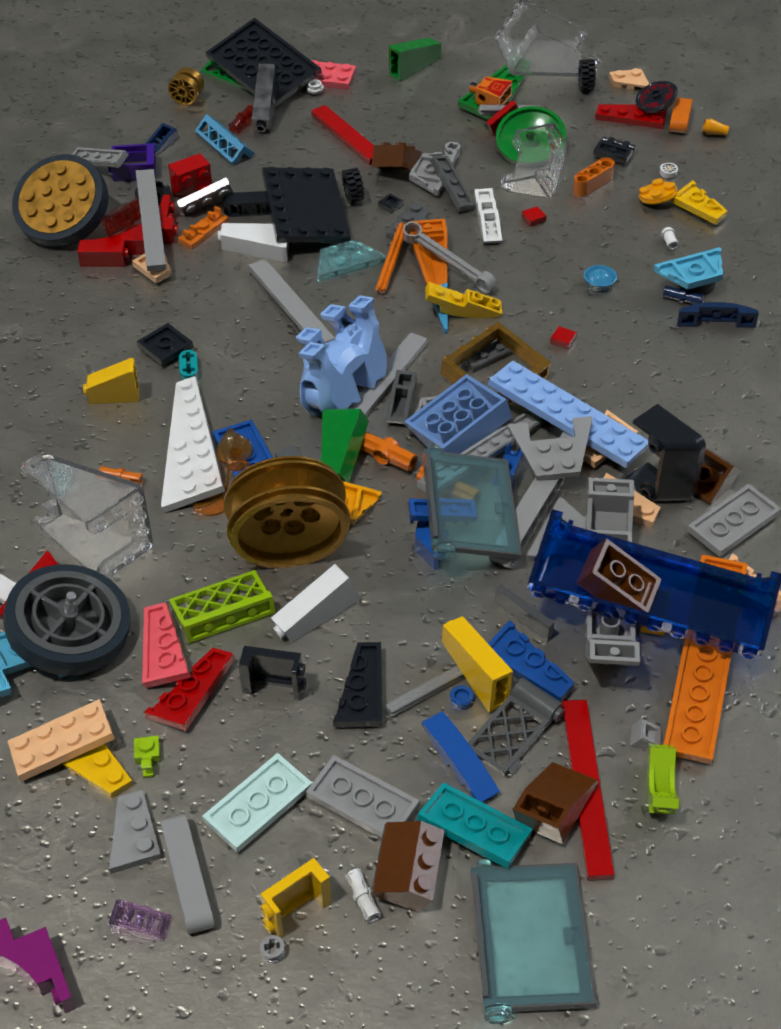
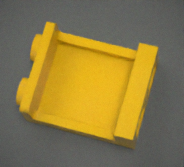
M312 858L260 894L262 903L260 910L264 917L262 923L269 933L274 932L275 935L282 937V919L306 902L315 898L323 909L332 903L330 877L315 858Z

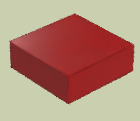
M538 206L522 211L521 215L530 226L545 222L547 216Z
M558 326L551 336L550 343L569 349L576 338L577 332Z

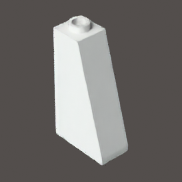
M222 223L221 231H218V242H221L222 250L281 262L288 261L289 242H276L272 224Z
M334 564L271 617L276 625L273 629L281 639L286 637L292 643L354 605L360 598L349 577Z

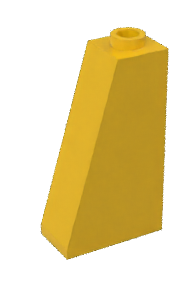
M463 616L443 624L442 643L485 709L489 713L498 709L510 695L513 670Z

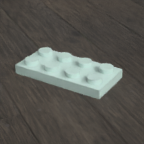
M277 753L202 816L203 822L238 853L306 794L312 782Z

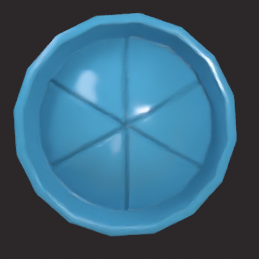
M595 265L585 270L584 279L586 285L591 290L604 292L612 288L617 280V274L608 266Z

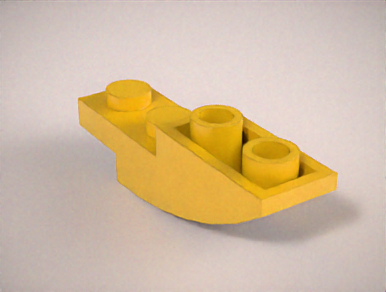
M428 282L425 287L426 301L440 305V312L466 318L501 317L502 302L494 297H489L469 289L462 294Z

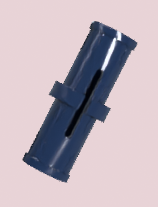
M668 285L665 286L663 291L664 298L674 299L682 304L683 302L699 304L702 303L704 294Z

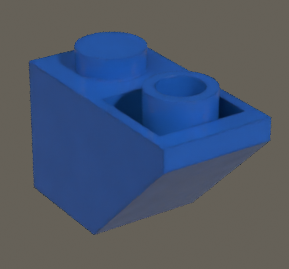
M418 521L415 532V551L434 570H438L440 561L444 562L445 551L432 550L429 521L425 524ZM441 523L442 541H448V531H444L445 523Z

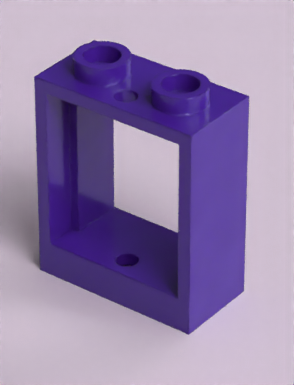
M154 143L112 146L111 150H126L129 156L124 162L147 161V163L123 164L119 168L108 167L109 175L112 174L113 181L137 180L136 170L154 169L156 179Z

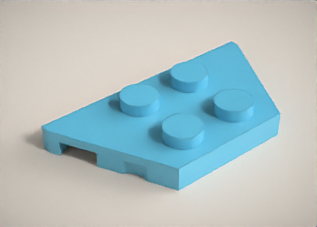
M718 247L655 264L653 271L687 290L721 281L723 277L721 248Z

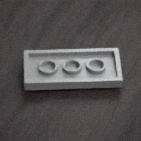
M747 484L690 523L687 527V532L717 556L721 557L780 515L781 508L750 484Z
M335 755L332 756L306 791L307 798L382 838L386 822L409 821L420 804V800Z

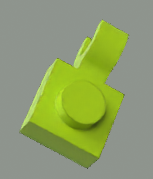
M159 735L134 738L135 764H141L143 778L153 777V762L160 761Z

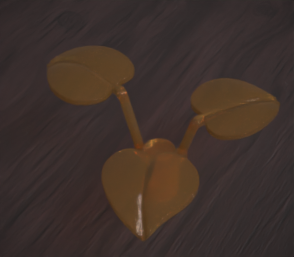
M231 428L223 435L217 447L218 459L224 464H229L224 484L225 492L194 502L193 511L200 515L215 516L223 513V502L228 489L231 471L240 472L245 467L248 468L250 466L246 459L252 453V445L248 439L239 435Z

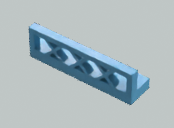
M208 114L204 116L195 129L201 137L234 165L237 164L243 154L252 158L255 153ZM208 123V131L202 132ZM218 133V138L213 140V134ZM227 141L226 148H222V142ZM238 149L237 153L232 158V150Z

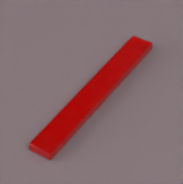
M587 700L562 701L564 704L563 709L565 710L563 717L571 770L598 780L596 787L578 817L587 880L614 879Z

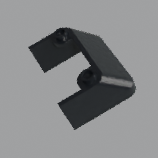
M656 404L635 418L633 424L649 435L648 448L653 454L660 457L658 469L647 462L624 479L634 480V489L650 501H688L697 493L706 443L699 433L659 404Z

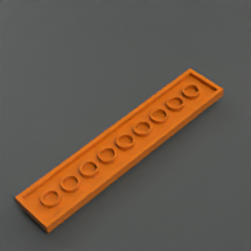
M701 555L663 744L674 745L676 757L712 765L748 563Z

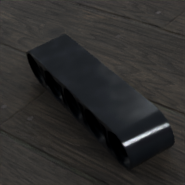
M266 191L229 193L223 198L224 214L229 217L270 215Z

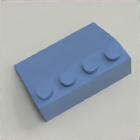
M466 374L405 420L404 423L434 455L438 456L439 454L444 455L445 452L460 454L493 433L511 419L512 415L507 399Z

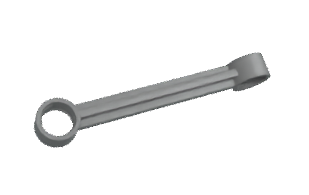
M408 222L404 225L403 239L407 243H419L475 281L477 288L481 292L489 293L497 285V281L491 273L487 271L481 273L422 233V227L419 223ZM410 230L417 231L418 234L410 235L407 232Z

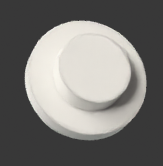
M316 79L310 81L307 85V91L313 95L322 92L323 85L321 81Z

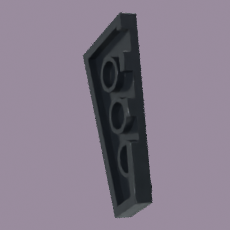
M357 642L349 675L346 678L342 697H340L338 710L333 720V727H382L381 642Z

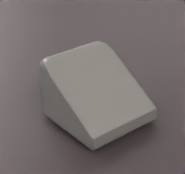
M642 718L631 726L630 746L648 749V743L661 744V727Z

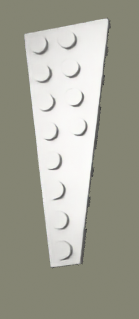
M195 376L177 382L175 387L161 501L164 513L225 492L198 381Z

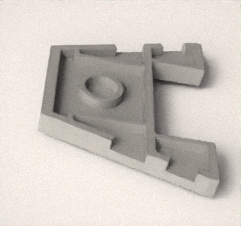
M592 416L573 418L574 437L531 441L528 422L508 424L509 433L514 437L515 443L523 453L525 461L536 481L580 477L592 425Z

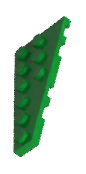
M515 57L490 76L512 81V94L504 105H507L516 94L530 68L529 61ZM469 92L458 100V107L479 117L489 120L494 116L480 115L478 113L479 104L475 102V93Z

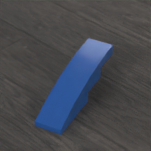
M443 711L421 723L445 765L451 767L461 786H466L471 797L484 802L500 792L472 747Z

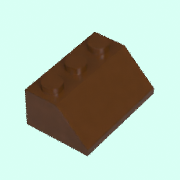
M706 448L696 495L713 504L730 489L742 469Z
M423 821L386 822L384 824L371 895L418 913L428 906L434 898L445 830Z

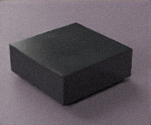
M388 194L378 201V207L391 214L404 206V200L392 194Z

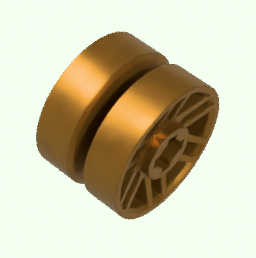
M189 67L179 69L168 84L169 95L175 102L181 105L193 104L204 89L202 76L196 70Z

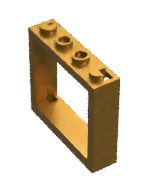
M497 322L493 326L486 328L480 335L474 336L467 344L461 345L451 355L445 356L442 360L440 374L454 384L467 374L459 365L495 340L499 341L506 348L511 349V352L532 367L529 369L530 371L544 379L549 375L551 362L500 322ZM497 392L499 395L507 399L508 405L513 402V400H511L510 398L506 397L500 392Z

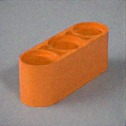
M677 98L673 106L669 132L686 134L693 99Z
M602 158L578 172L574 176L573 194L578 197H585L613 179L614 160Z

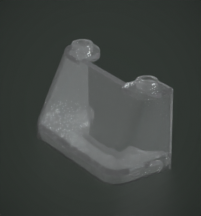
M554 122L516 130L512 143L513 147L518 151V157L513 176L505 174L501 181L503 189L510 193L544 198L555 197L567 155V144Z

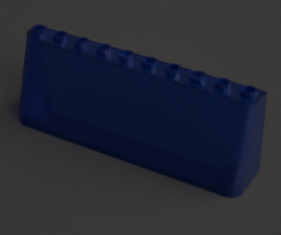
M551 510L528 581L527 588L533 596L538 598L547 597L562 605H574L582 611L591 610L598 612L606 618L615 617L622 619L630 625L639 624L646 626L654 632L663 631L670 633L671 636L678 639L687 638L694 640L696 644L702 646L711 645L718 647L722 652H735L741 654L746 659L754 660L762 656L781 585V573L771 571L770 576L762 578V574L758 572L756 577L576 527L573 526L574 520L569 519L568 522L563 520V512ZM606 538L662 579L649 612L596 598L576 584L590 551Z

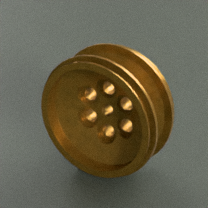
M275 457L249 466L232 480L224 497V512L228 519L227 537L231 546L246 561L269 568L307 565L321 560L334 552L343 543L350 527L351 518L349 509L345 504L346 490L344 483L329 465L308 457Z

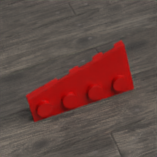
M598 104L595 120L663 130L668 108L657 113H645L640 111L636 104Z
M213 647L192 666L191 678L176 681V686L169 693L164 692L158 698L159 702L153 708L148 707L143 712L145 718L187 731L234 662L233 653Z

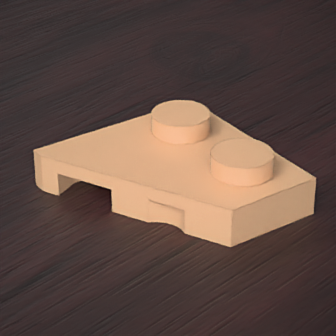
M145 254L132 260L133 267L156 284L171 276L166 255V270L147 271Z

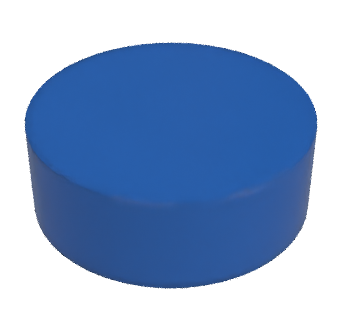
M461 685L451 690L450 704L457 710H467L473 705L474 693L469 687Z

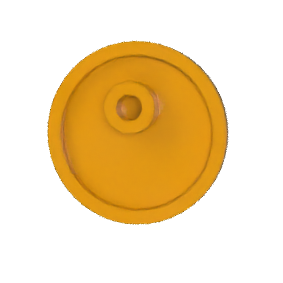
M655 179L652 181V184L639 189V199L646 204L663 203L674 198L678 190L674 182Z

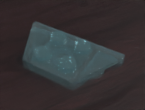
M357 240L323 248L320 250L318 281H324L385 263L386 256Z

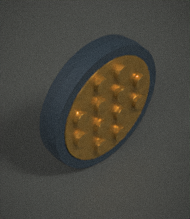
M71 154L51 156L33 165L18 182L12 199L13 216L22 232L35 243L51 248L70 246L88 237L103 220L108 207V188L101 173L88 160Z

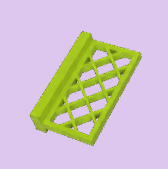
M255 570L169 599L188 644L276 613L273 596L270 591L266 590ZM251 579L254 580L252 586L243 584ZM225 588H233L230 593L222 592ZM239 590L247 591L245 596L236 594ZM205 595L211 596L208 601L200 598ZM217 597L226 599L223 604L215 602ZM185 602L190 603L187 608L177 606ZM195 605L204 606L202 611L193 610Z

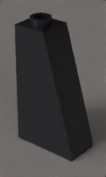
M259 61L252 112L253 131L271 132L279 89L276 62Z

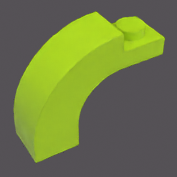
M648 743L647 806L649 813L675 815V809H679V797L675 791L676 748L674 745Z

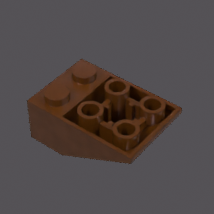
M552 762L524 789L513 808L515 819L533 828L532 832L563 844L596 787L598 780Z

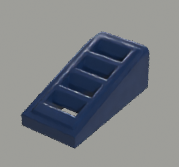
M162 123L145 144L154 143L156 147L155 154L158 155L179 137L177 129Z

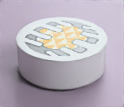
M664 163L660 166L659 173L662 177L671 179L677 176L678 167L675 164Z

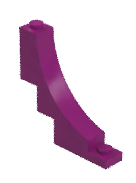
M7 918L0 919V966L10 969L25 978L42 996L51 993L55 1005L62 1004L65 1014L75 1010L76 1008L46 927L14 940Z

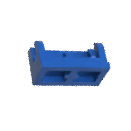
M511 443L506 446L502 459H508L513 490L524 463V455L520 449H517V452L512 451ZM496 471L494 479L492 481V486L499 488Z

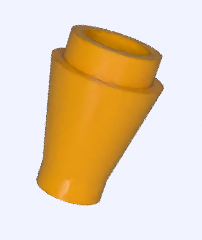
M712 118L705 119L702 132L706 133V135L727 136L729 126Z

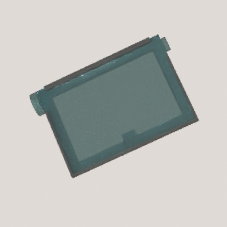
M435 444L428 446L427 450L424 449L422 457L431 548L434 558L440 561H447L454 558L456 553L520 559L522 554L508 459L442 452L440 447Z
M487 859L479 860L476 863V867H471L485 1021L491 1024L507 1023L512 1020V1012L596 1008L597 1003L577 863L509 866L507 869L503 866H492V862Z

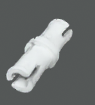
M357 868L349 871L346 879L354 894V902L359 905L366 923L376 922L382 914L374 901L373 895H371L372 888L368 887L361 869Z

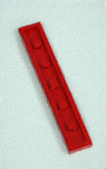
M326 105L311 110V116L368 164H372L374 145Z

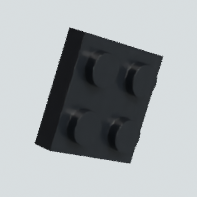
M169 323L137 341L138 348L161 366L179 357L181 352L194 348L193 342Z

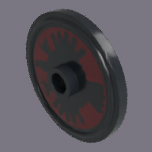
M669 81L651 83L639 91L636 96V105L640 111L645 113L663 111L675 103L678 98V89L674 83Z

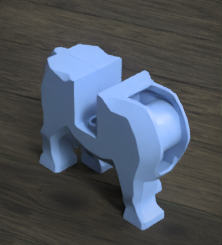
M359 295L348 306L356 320L346 314L345 306L331 304L320 313L323 320L332 324L335 330V340L324 344L321 329L309 327L296 336L297 342L303 345V349L298 353L304 362L300 381V402L308 413L318 416L323 413L324 409H348L349 406L361 401L356 385L374 388L376 382L385 376L387 355L379 335V322L373 309V297Z

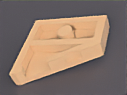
M634 68L632 70L609 72V79L613 87L634 90L635 87L644 88L649 85L642 69Z

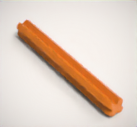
M403 222L397 226L375 288L376 292H380V294H384L387 290L404 241L403 227L405 224Z

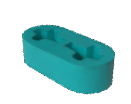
M185 350L179 354L181 380L194 376L196 379L199 378L198 359L195 351Z

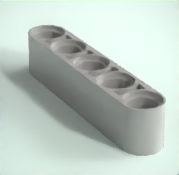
M186 813L160 820L188 935L214 928L215 924Z

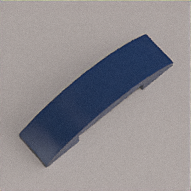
M725 302L693 304L679 309L677 327H697V322H735L736 328H756L759 311L744 305Z

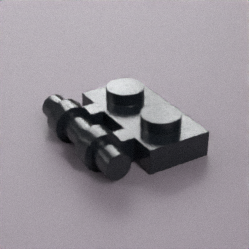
M603 137L602 141L600 140L594 148L593 155L600 158H610L617 163L627 164L632 156V152L636 151L637 145H633L629 141H618L614 137Z

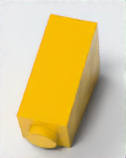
M129 358L87 375V384H83L84 396L88 397L89 404L138 402L139 383L134 358Z

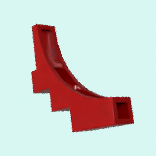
M163 195L159 205L163 244H174L175 236H178V225H175L172 214L175 213V202H172L171 195ZM142 223L123 233L110 237L80 240L77 251L80 267H125L126 259H129L130 255L145 254Z

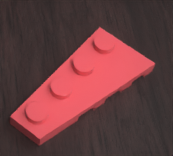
M164 602L144 607L142 684L145 688L191 678L169 606Z

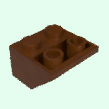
M381 142V145H374L372 167L380 170H411L421 157L422 152L416 150L415 146H406L407 143L396 142V145Z

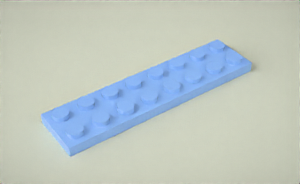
M511 361L488 381V386L573 437L572 419L592 416V425L587 445L625 468L648 448V440L515 361Z

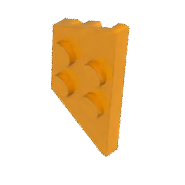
M343 481L346 490L345 504L349 509L351 518L350 524L355 525L380 499L382 491Z

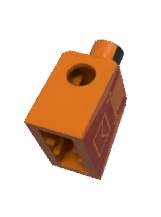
M487 76L480 84L472 82L469 92L476 94L475 102L479 105H504L511 97L512 81Z

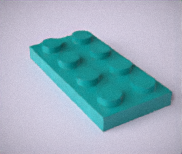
M444 782L417 815V821H423L445 830L444 835L507 869L529 840L533 828Z

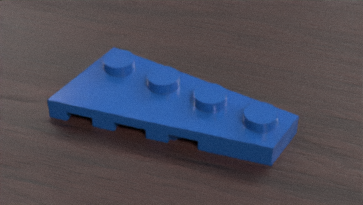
M509 620L488 643L513 670V675L519 679L525 678L560 702L573 690L575 682L554 662L551 663L540 648L536 649L529 642V638L515 628V624Z

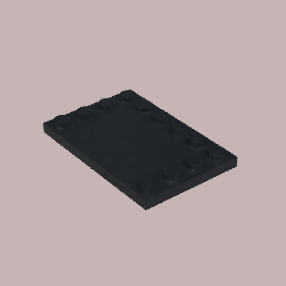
M255 17L206 52V57L254 95L259 61L276 62L279 89L275 107L322 73L321 68Z
M262 167V177L276 242L350 243L351 235L333 168Z

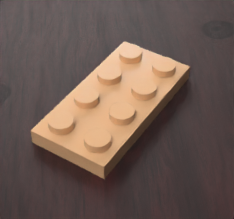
M100 699L8 740V745L17 775L22 782L112 741L115 737Z

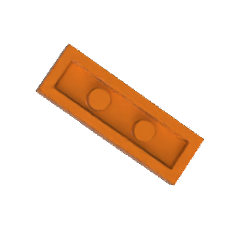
M215 206L213 212L208 211L207 217L201 219L195 225H190L188 231L184 229L183 235L178 238V243L193 250L221 229L222 223H229V219L222 214L221 208Z

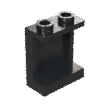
M251 646L243 647L238 665L243 694L252 695L254 684L258 683L293 688L294 700H299L301 692H305L307 678H304L306 664L302 663L301 653Z

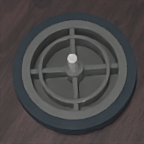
M50 565L28 573L14 585L8 595L4 608V631L12 649L28 664L53 674H85L104 667L120 653L130 630V608L121 589L105 575L78 565Z

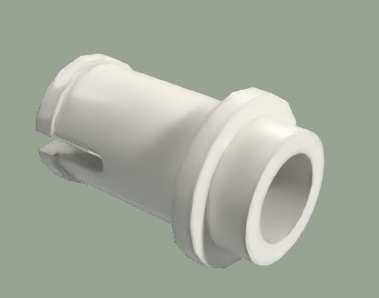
M666 227L661 232V238L665 240L669 250H676L679 247V242L675 237V230L671 227Z

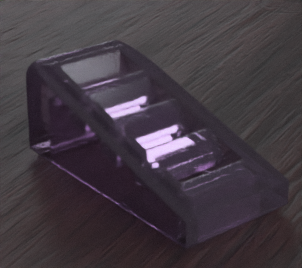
M116 900L109 920V926L113 933L164 941L171 915L128 901ZM123 914H125L124 921H121ZM133 916L137 917L135 924H131ZM144 918H148L146 928L142 927ZM155 920H159L157 930H152Z

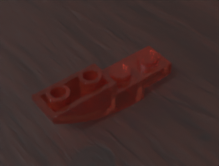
M139 197L117 207L101 219L108 238L141 219Z

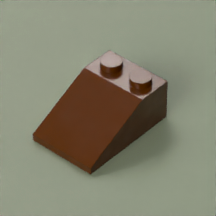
M606 538L590 551L576 584L596 598L646 615L650 610L662 579Z

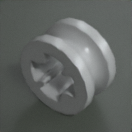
M457 142L446 143L445 155L452 154L453 150H457L458 156H460V144Z
M270 935L261 941L260 951L262 959L269 964H275L284 958V941L279 936ZM271 945H276L274 954H269Z

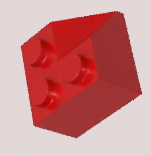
M201 153L168 164L173 196L185 198L212 185L210 163Z

